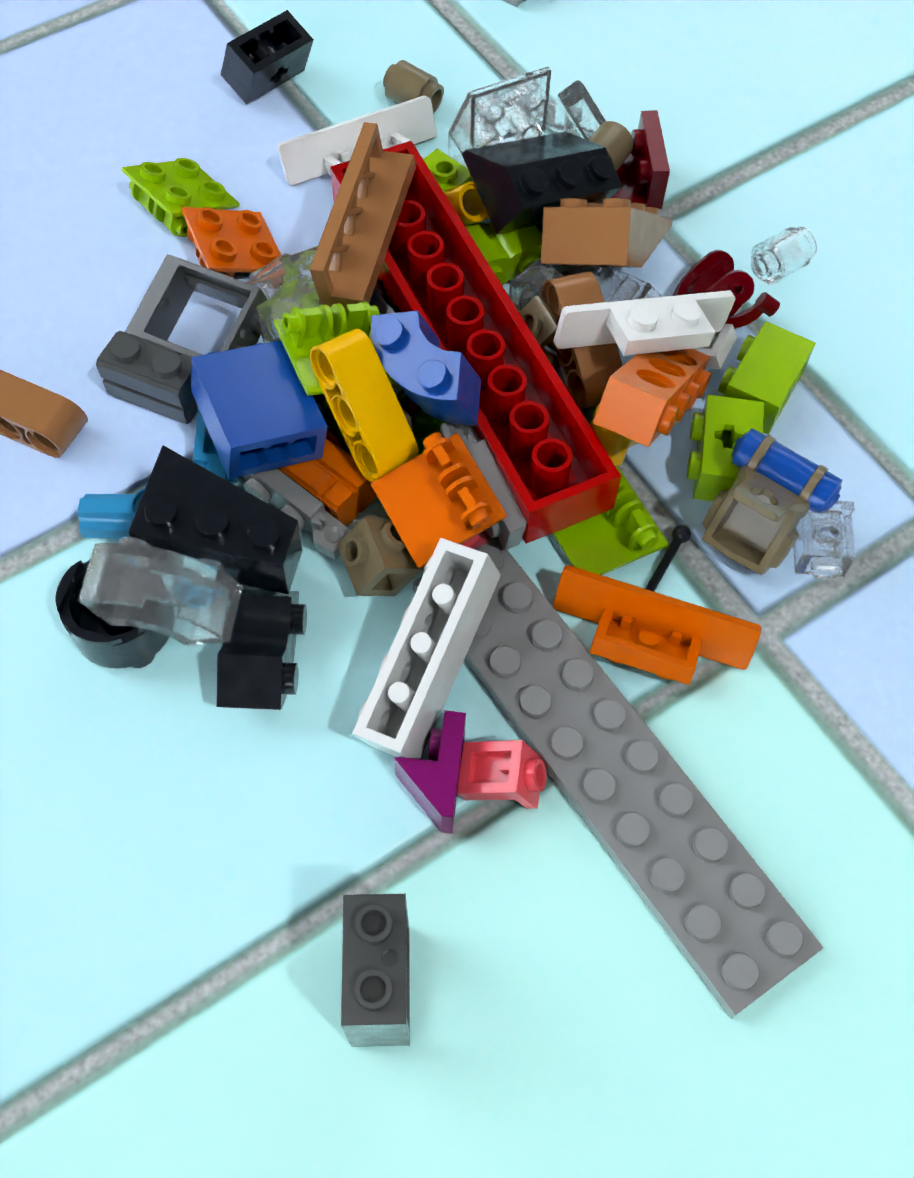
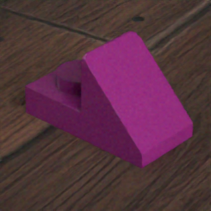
M447 710L444 711L442 729L432 728L428 760L395 757L394 766L397 778L439 830L443 833L452 834L465 739L466 713Z

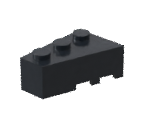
M162 445L128 531L136 553L145 557L151 565L289 595L303 551L298 520Z

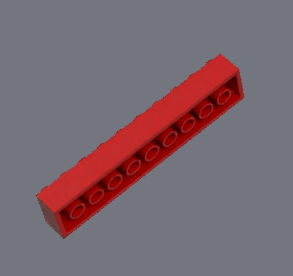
M408 141L383 149V151L414 155L416 169L387 250L379 279L393 305H397L401 312L419 311L439 338L440 349L461 352L481 378L478 424L473 426L480 440L485 439L527 521L522 537L525 544L613 509L621 480L619 471L413 142ZM349 161L330 167L334 202Z

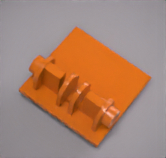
M209 207L181 208V212L188 225L187 236L195 245V254L202 267L232 278L235 272L271 273L276 271L283 274L289 271L261 212L222 210Z
M440 432L429 435L423 441L426 449L422 454L371 483L377 497L419 569L424 567L432 557L440 538L461 545L508 517L458 432L443 438Z

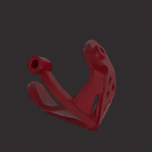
M723 250L711 251L697 262L680 280L673 293V296L730 290L736 299L725 324H733L734 328L752 323L763 313L771 317L780 307L778 300L767 292H763L757 298L755 304L748 310L734 315L742 304L751 298L754 293L755 284L753 278L747 272L734 270L733 258Z

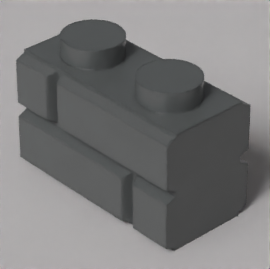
M118 331L114 334L96 362L100 377L104 378L102 382L107 394L179 422L190 423L198 412L197 403L191 392V356L179 355L177 351L123 331Z

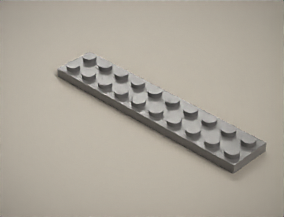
M488 537L490 541L482 546H478L475 550L487 553L501 576L466 654L465 662L523 740L543 760L546 771L732 1019L824 947L510 552L503 550L497 537ZM422 577L413 581L414 593H416Z

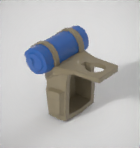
M751 428L742 437H739L735 443L731 455V463L739 468L736 479L729 490L722 489L713 499L712 505L702 523L706 529L702 540L729 559L763 575L770 568L779 567L789 554L799 537L795 528L800 519L809 510L821 514L836 504L841 496L839 493L842 488L843 479L828 471L829 468L822 464L818 465L777 442V439L771 435L766 436Z

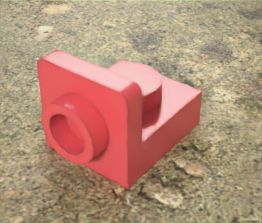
M523 740L464 742L457 794L466 801L516 800L526 809H537L539 794L546 785V767L540 756Z

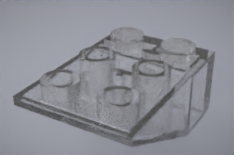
M547 66L469 91L448 132V156L467 168L462 157V153L466 149L546 135L551 81L550 67Z

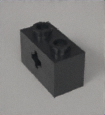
M286 10L228 42L220 75L247 105L305 71L314 39L294 16Z

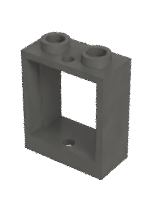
M167 254L125 332L177 351L179 355L185 354L195 357L203 354L167 341L193 291L242 309L220 352L257 344L260 336L266 333L271 325L274 308L260 287Z
M406 893L343 895L341 1027L351 1047L410 1046V927Z

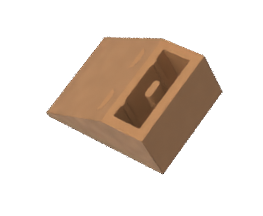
M607 198L603 199V204L587 203L588 200L560 199V207H544L541 264L642 268L672 227L673 219L660 216L659 208L645 207V204L631 203L629 199Z

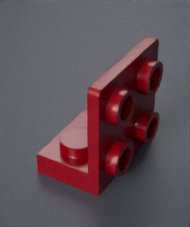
M658 110L641 111L638 129H632L631 132L634 141L633 151L617 170L623 187L611 198L629 199L631 203L645 204V207L662 209L670 168Z

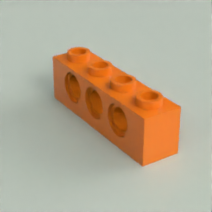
M692 348L637 354L609 377L593 423L649 447L660 434L668 436L674 423L681 421L686 409L690 411L696 399H701L712 373L705 371L711 356Z

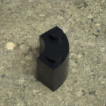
M238 589L229 594L226 633L222 647L217 654L216 707L281 710L287 694L296 695L299 679L298 663H293L296 636L305 635L307 626L306 604H299V591H290L288 595L270 590Z

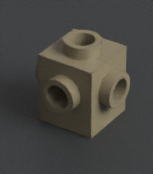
M375 515L364 517L358 520L353 525L352 530L337 544L357 596H396L424 570L423 567L420 569L417 567L390 518H380Z

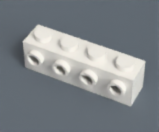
M440 538L432 557L424 568L421 582L412 602L403 614L398 633L389 652L381 663L379 675L368 699L361 707L357 724L352 734L371 747L395 757L422 758L431 737L432 728H435L501 576L487 553Z

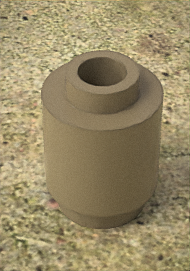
M400 60L396 65L392 64L389 66L383 78L385 96L397 104L425 95L431 99L434 114L443 99L444 87L438 83V79L405 60Z
M614 121L603 122L588 139V141L606 147L616 172L634 148V141L630 132L625 126Z

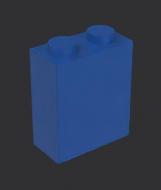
M281 340L191 357V392L228 479L323 458L327 433L326 422L313 395H306Z

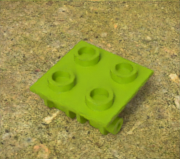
M177 158L175 161L159 163L143 162L141 165L122 167L121 170L131 179L129 183L131 196L136 201H139L159 222H163L174 236H187L188 225L181 212L182 207H209L223 210L240 206V203L225 190L223 185L213 180L200 168L197 162L188 158Z
M361 301L358 304H347L345 309L340 303L333 304L331 309L326 304L313 308L293 307L290 313L283 314L282 319L274 320L273 324L307 396L324 394L311 366L310 350L312 347L353 329L364 331L373 344L371 316L380 315L376 305L370 306L367 301ZM386 372L387 377L391 383V386L397 385V383L392 379V377Z
M618 466L615 467L621 475L614 508L552 533L572 566L599 575L609 573L669 545Z

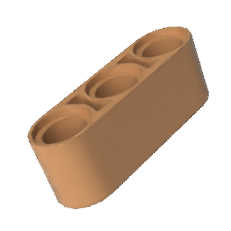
M590 271L546 280L542 284L541 298L545 301L558 322L561 311L565 306L604 302L597 278ZM554 343L566 388L579 409L583 410L597 406L602 399L609 377L623 366L617 344L558 349Z
M0 370V435L48 456L60 458L88 422L85 412L76 403L62 395Z

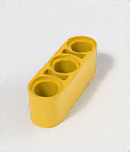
M353 329L312 347L310 350L312 369L361 474L368 481L374 482L418 456L419 450L415 437L374 345L366 333L360 329Z

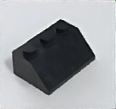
M568 132L466 149L462 153V157L496 235L543 224L544 207H560V199L588 200L587 203L603 204V199L611 198L623 187L606 147Z

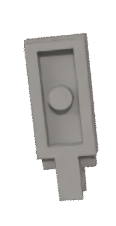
M442 424L440 433L443 438L450 437L458 432L508 516L486 529L488 535L491 538L497 537L504 551L520 545L527 521L485 439L480 440L473 425Z
M277 468L244 476L246 482L243 486L248 493L266 503L270 502L280 511L297 519L299 530L305 529L313 535V543L317 551L335 561L339 558L341 554L337 544L351 530L329 514L321 501Z

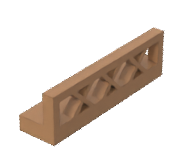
M363 123L309 269L321 305L326 304L331 307L333 304L340 303L345 309L347 304H358L361 301L370 303L416 169L414 155L383 151L377 123Z

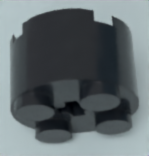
M106 549L97 552L99 557L91 559L84 564L80 560L72 565L59 582L55 602L61 622L81 654L89 661L107 668H142L150 664L155 655L168 641L174 624L172 604L160 576L151 563L142 555L130 550Z

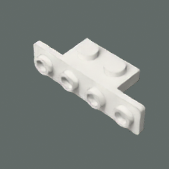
M424 95L278 143L277 149L286 181L290 185H295L325 174L331 176V166L350 160L364 122L377 123L383 149L408 141L417 144L435 138L437 136V129L431 99Z
M730 290L565 306L561 311L553 341L558 349L617 343L623 356L709 347L715 332L723 330L736 298Z

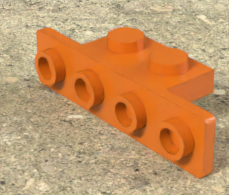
M566 565L563 568L553 603V608L557 611L598 623L589 653L604 657L613 663L632 666L653 673L660 678L675 680L687 685L691 683L698 656L742 670L747 669L762 630L759 624L571 565Z

